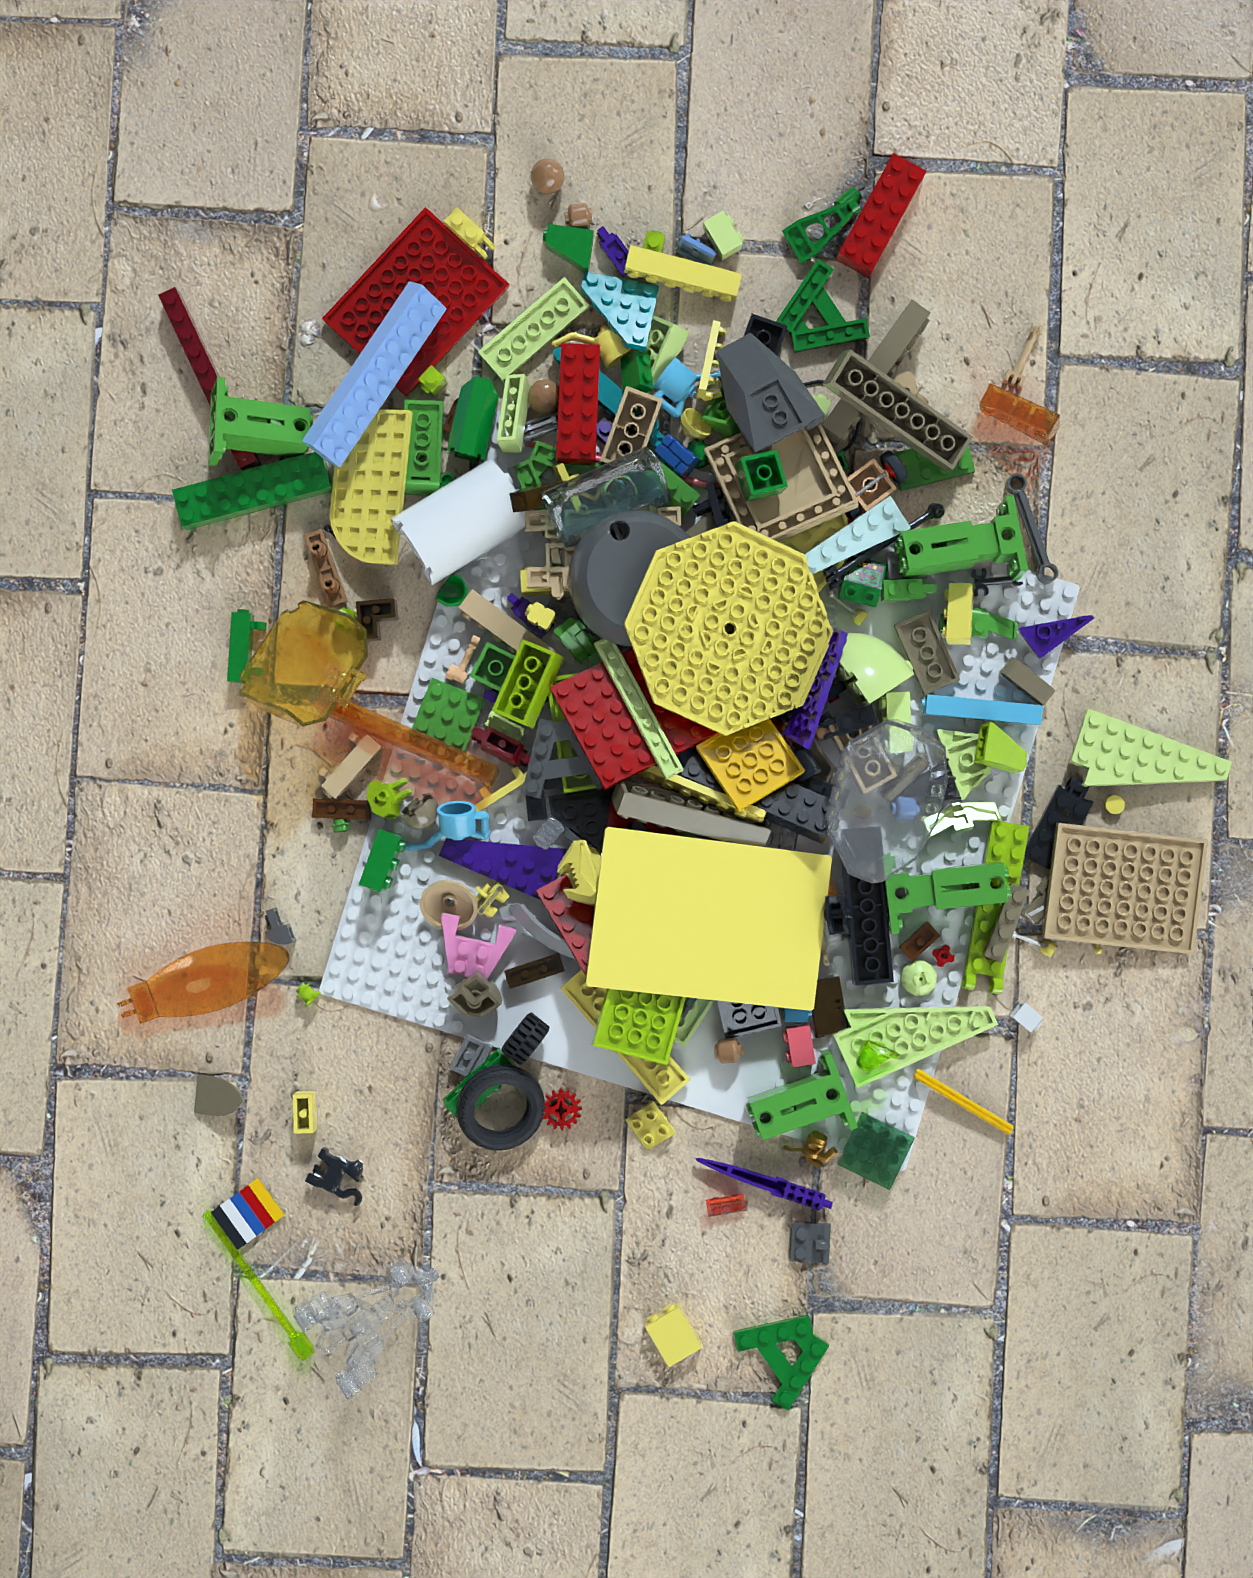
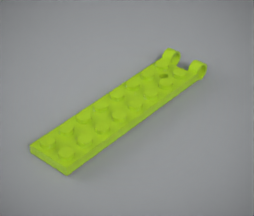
M990 821L983 863L1003 862L1004 865L1008 866L1009 878H1006V885L1009 886V883L1019 886L1030 826L1003 821ZM998 878L991 879L990 886H998ZM1002 903L975 906L964 974L961 982L963 989L973 990L975 988V974L978 973L991 976L989 982L990 993L1001 994L1003 991V975L1008 948L1002 963L991 958L986 959L982 955Z

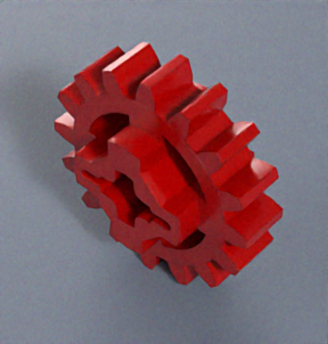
M560 1087L559 1092L556 1093L553 1089L552 1095L546 1094L545 1096L547 1101L545 1100L543 1119H548L547 1125L554 1124L553 1129L560 1126L561 1131H563L566 1125L571 1129V1123L577 1124L576 1117L581 1118V1114L578 1112L582 1110V1106H578L581 1100H575L576 1093L570 1095V1089L563 1092L562 1087ZM557 1097V1102L555 1104L549 1105L550 1102ZM565 1097L570 1099L573 1104H569L565 1100ZM561 1101L563 1108H567L564 1110L562 1117L560 1110H557ZM574 1113L570 1119L565 1120L568 1114ZM550 1114H554L558 1121L552 1118Z

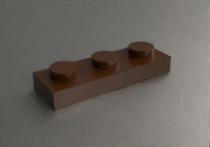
M313 798L312 818L371 820V806L368 800Z

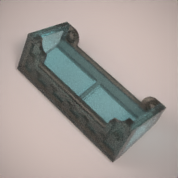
M647 446L540 492L559 540L565 548L577 545L581 539V534L587 532L593 525L607 516L619 512L635 511L649 504L661 508L667 503L672 502L661 462Z

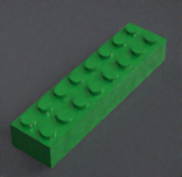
M316 452L172 489L181 527L185 530H191L332 492V482L326 460Z

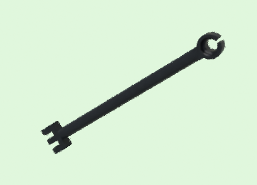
M931 503L923 515L909 523L911 527L909 530L917 528L929 519L941 518L945 513L943 505ZM900 534L874 545L838 569L836 566L831 565L823 570V575L827 576L825 578L826 582H831L828 584L829 589L842 584L840 576L895 542Z

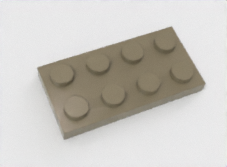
M930 610L893 625L906 656L913 666V672L923 695H927L960 680Z

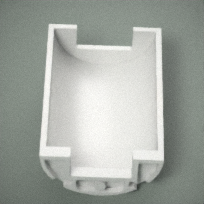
M495 460L483 462L390 519L398 534L405 537L423 565L421 570L431 585H434L525 528V511L513 512L509 493L517 491L511 484L513 483L512 478L508 473H503Z

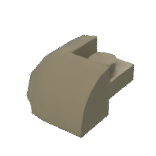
M478 970L467 979L463 978L447 997V1000L464 1016H480L482 1018L502 1004V997L495 983L492 980L488 982Z

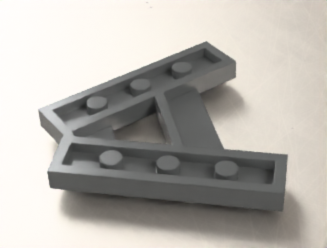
M540 718L521 794L541 799L547 779L587 773L598 790L602 789L603 787L566 719L557 723ZM569 740L578 757L551 760L554 745L557 741Z

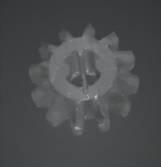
M551 817L533 835V840L542 849H548L563 833L564 826L560 821Z

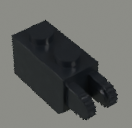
M871 704L836 716L832 720L819 725L820 728H826L832 724L835 725L837 731L826 733L823 736L825 740L878 723Z

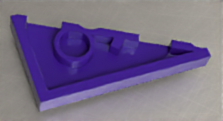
M1085 615L1020 627L1018 632L1036 656L1041 659L1092 621L1094 617L1093 615Z

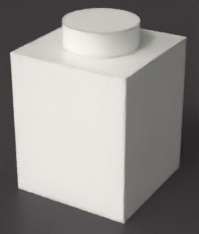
M1023 1001L1009 1015L1029 1032L1037 1030L1043 1018Z

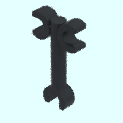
M986 568L982 569L981 576L976 575V569L971 571L975 584L973 590L974 597L978 596V589H982L984 596H987L989 593L987 586L1012 583L1014 586H1021L1023 582H1017L1016 580L1012 581L1011 576L985 578L987 575Z

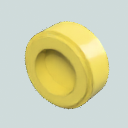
M1111 795L1104 802V808L1110 814H1119L1125 807L1124 800L1118 795Z

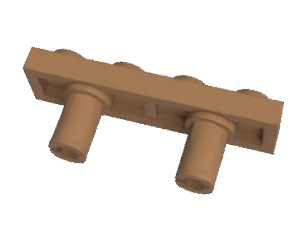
M320 529L304 535L329 608L348 602L324 531Z

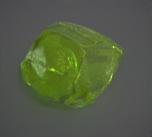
M865 1040L858 1050L856 1064L859 1069L870 1074L890 1058L896 1060L901 1054L880 1042Z

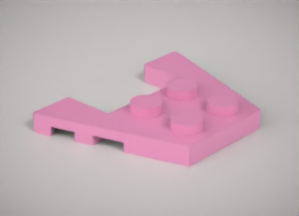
M442 913L441 919L449 973L469 977L478 970L488 979L514 937L517 928L499 925L496 943L457 936L456 932L460 916Z

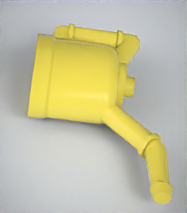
M606 324L600 328L601 331L596 338L571 332L552 342L554 348L561 345V343H567L572 340L585 344L600 345V357L606 368L619 364L621 358L635 350L626 348L620 336L615 334Z

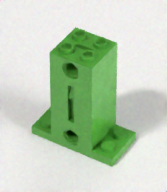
M217 376L211 390L208 465L216 466L218 460L222 459L223 452L226 449L285 457H297L308 452L309 447L302 440L313 425V416L310 415L311 408L228 397V385H225V377Z
M828 1049L820 1051L822 1056L819 1057L822 1068H824L823 1071L747 1097L749 1103L746 1104L750 1118L754 1117L755 1119L752 1124L757 1137L761 1136L762 1140H766L839 1114L844 1126H848L850 1130L858 1128L833 1055ZM834 1089L831 1095H826L828 1090ZM768 1113L766 1118H760L761 1114Z

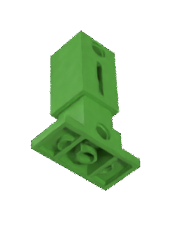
M1014 495L1005 496L996 509V517L990 523L972 525L971 521L902 531L896 543H894L895 555L899 557L897 568L899 574L902 573L903 579L970 569L976 562L992 560L993 565L1008 563L1007 573L1009 576L1011 575L1012 581L1020 580L1028 571Z
M890 854L882 855L892 934L899 933V929L903 928L902 917L897 914L913 912L915 907L935 905V908L938 910L1008 902V897H1011L1010 885H1006V878H1009L1008 866L1004 865L1001 861L931 869V873L909 875L908 872L893 873L892 870H896L895 858H891ZM993 878H998L999 884L996 887L990 886V881ZM898 888H904L906 890V893L903 897H897L895 895V891Z

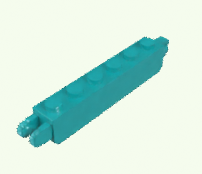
M556 348L553 351V357L560 365L561 348ZM599 370L598 405L604 408L603 412L612 419L616 417L624 391ZM637 408L636 410L632 411L635 413V417L643 415L640 412V408ZM658 420L655 421L648 441L655 448L665 438L659 431ZM634 427L626 428V431L629 430L634 435L637 433L634 431Z

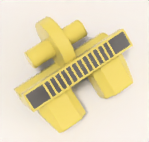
M496 882L492 888L488 884L483 889L479 886L476 887V890L479 892L476 899L478 902L481 900L478 904L477 912L481 915L484 913L491 918L498 910L491 904L496 898L503 904L509 898L502 884Z

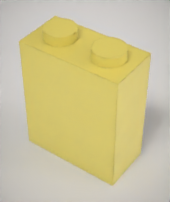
M671 1303L663 1309V1312L658 1315L654 1313L646 1319L645 1328L668 1367L673 1366L702 1348L701 1340L679 1303L675 1305Z

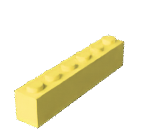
M630 245L624 273H627L631 278L642 277L651 283H657L658 281L665 283L664 285L670 288L677 286L683 288L686 292H700L705 297H720V300L724 302L735 301L742 276L741 273Z

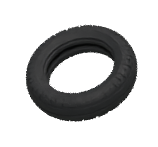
M493 1065L478 1071L464 1084L457 1100V1120L465 1136L474 1144L488 1150H508L523 1144L537 1131L544 1116L545 1099L539 1083L529 1072L513 1065ZM496 1085H513L522 1090L527 1098L526 1111L521 1120L514 1126L499 1131L481 1126L474 1115L475 1105L481 1094Z

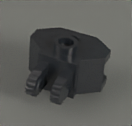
M846 894L825 896L824 918L827 921L829 935L850 933V919H853L852 907H849Z

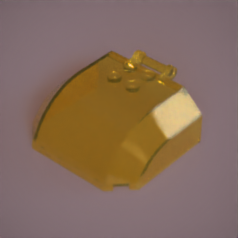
M305 600L299 602L298 608L292 611L287 609L280 614L240 674V681L243 683L240 696L262 710L302 727L326 721L336 705L345 709L348 707L349 700L360 683L367 678V675L359 670L368 657L367 629L348 613Z

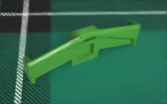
M974 608L972 611L971 636L987 638L989 631L1016 641L1018 624L1013 620L988 612L985 608ZM944 613L940 614V633L943 632V626H947V620H944Z

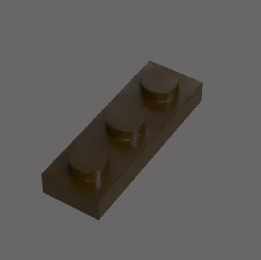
M556 953L504 970L509 988L512 989L564 972L565 969L560 953Z

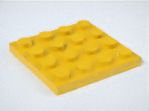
M770 718L727 736L717 733L696 746L697 751L738 812L805 772V769Z

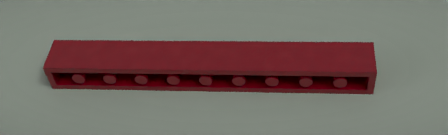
M173 287L158 294L210 405L211 390L217 376H220L181 293L176 287ZM230 449L238 467L242 471L261 465L255 452Z

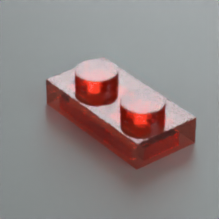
M732 1194L726 1197H714L706 1200L708 1217L746 1211L744 1194Z

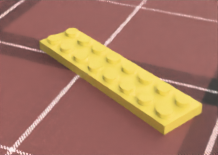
M581 969L560 989L596 1029L607 988L593 990L592 987L587 986L585 983L586 976ZM616 1052L661 1105L691 1080L671 1056L669 1057L668 1064L664 1065Z

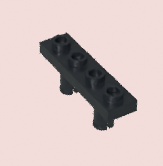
M713 481L707 483L706 488L709 498L702 503L693 505V511L697 517L713 511L716 527L718 528L730 523L729 519L725 516L728 512L724 502L722 503L721 500L724 498L721 488H717Z

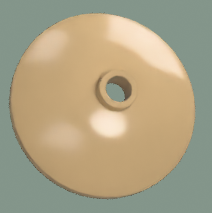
M441 880L430 884L423 891L420 899V910L426 921L440 930H443L442 913L460 916L457 927L458 931L468 927L474 921L477 915L478 903L474 893L464 884L452 880Z

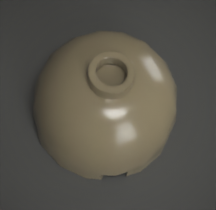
M431 793L422 794L424 798L421 800L415 798L401 811L404 815H400V817L409 827L420 830L424 828L430 829L435 825V820L438 817L437 808L439 806Z

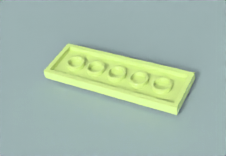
M564 277L482 347L478 354L504 382L506 375H512L590 307Z

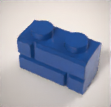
M667 434L661 441L662 443L654 450L658 455L657 459L665 466L668 464L672 467L671 471L678 477L687 478L700 463V459L674 436Z

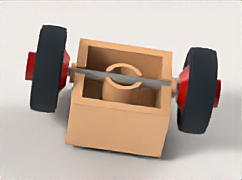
M888 450L879 457L884 470L873 458L847 478L859 502L857 508L845 513L849 519L856 518L860 512L864 514L896 491V486L888 476L898 484L908 478L903 462L891 451Z

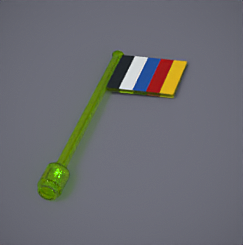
M258 1177L215 1210L205 1211L202 1218H205L287 1332L290 1339L287 1344L297 1358H301L304 1361L315 1352L313 1349L314 1345L304 1331L299 1333L298 1330H295L238 1250L285 1215Z

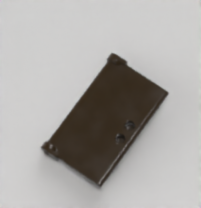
M839 976L817 980L815 1003L812 1010L815 1038L835 1034L849 1027L843 1011L845 1005Z

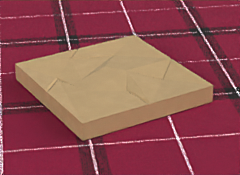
M821 424L807 432L803 428L773 444L772 450L778 451L788 487L782 494L745 502L735 469V464L741 457L752 455L741 433L704 448V454L735 521L777 542H781L858 507L859 502Z

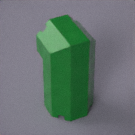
M474 376L461 386L446 450L447 454L451 455L452 451L455 452V457L473 462H477V458H480V462L485 461L499 402V395L490 379Z

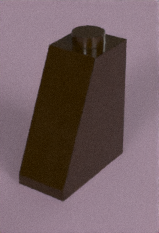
M567 480L535 484L509 493L513 512L529 511L571 500Z

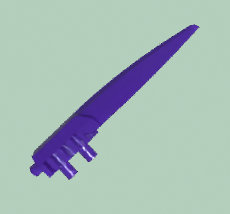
M695 1158L697 1162L744 1183L770 1191L771 1195L784 1198L819 1211L822 1207L832 1208L833 1202L826 1200L824 1193L794 1184L777 1176L772 1178L734 1165L704 1158Z

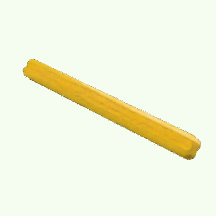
M916 1069L913 1078L1009 1135L1013 1131V1125L922 1070Z

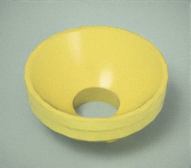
M687 408L681 414V428L689 438L705 439L712 433V427L699 418L702 413L693 408Z

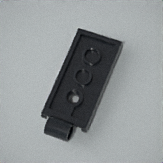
M1074 776L1070 777L1065 789L1062 788L1063 786L1057 785L1026 845L1025 858L1049 870L1051 869L1056 823L1083 824L1094 802L1084 798L1090 786H1082L1083 781ZM1064 810L1069 811V815L1067 817H1064L1062 815V812Z

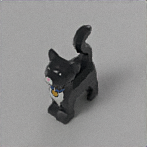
M327 1147L321 1148L318 1157L328 1167L326 1171H323L319 1164H315L312 1170L313 1173L309 1172L305 1182L334 1193L342 1199L354 1196V1206L360 1205L362 1202L361 1192L355 1188L342 1191L340 1185L345 1173L356 1182H359L360 1178L364 1177L362 1175L364 1170L363 1161H349L343 1156L330 1154Z

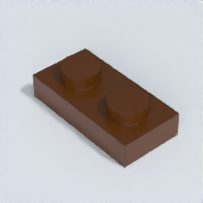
M926 921L899 948L913 962L941 935Z

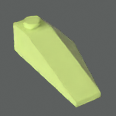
M654 315L646 351H641L650 355L653 386L667 366L680 353L690 332Z

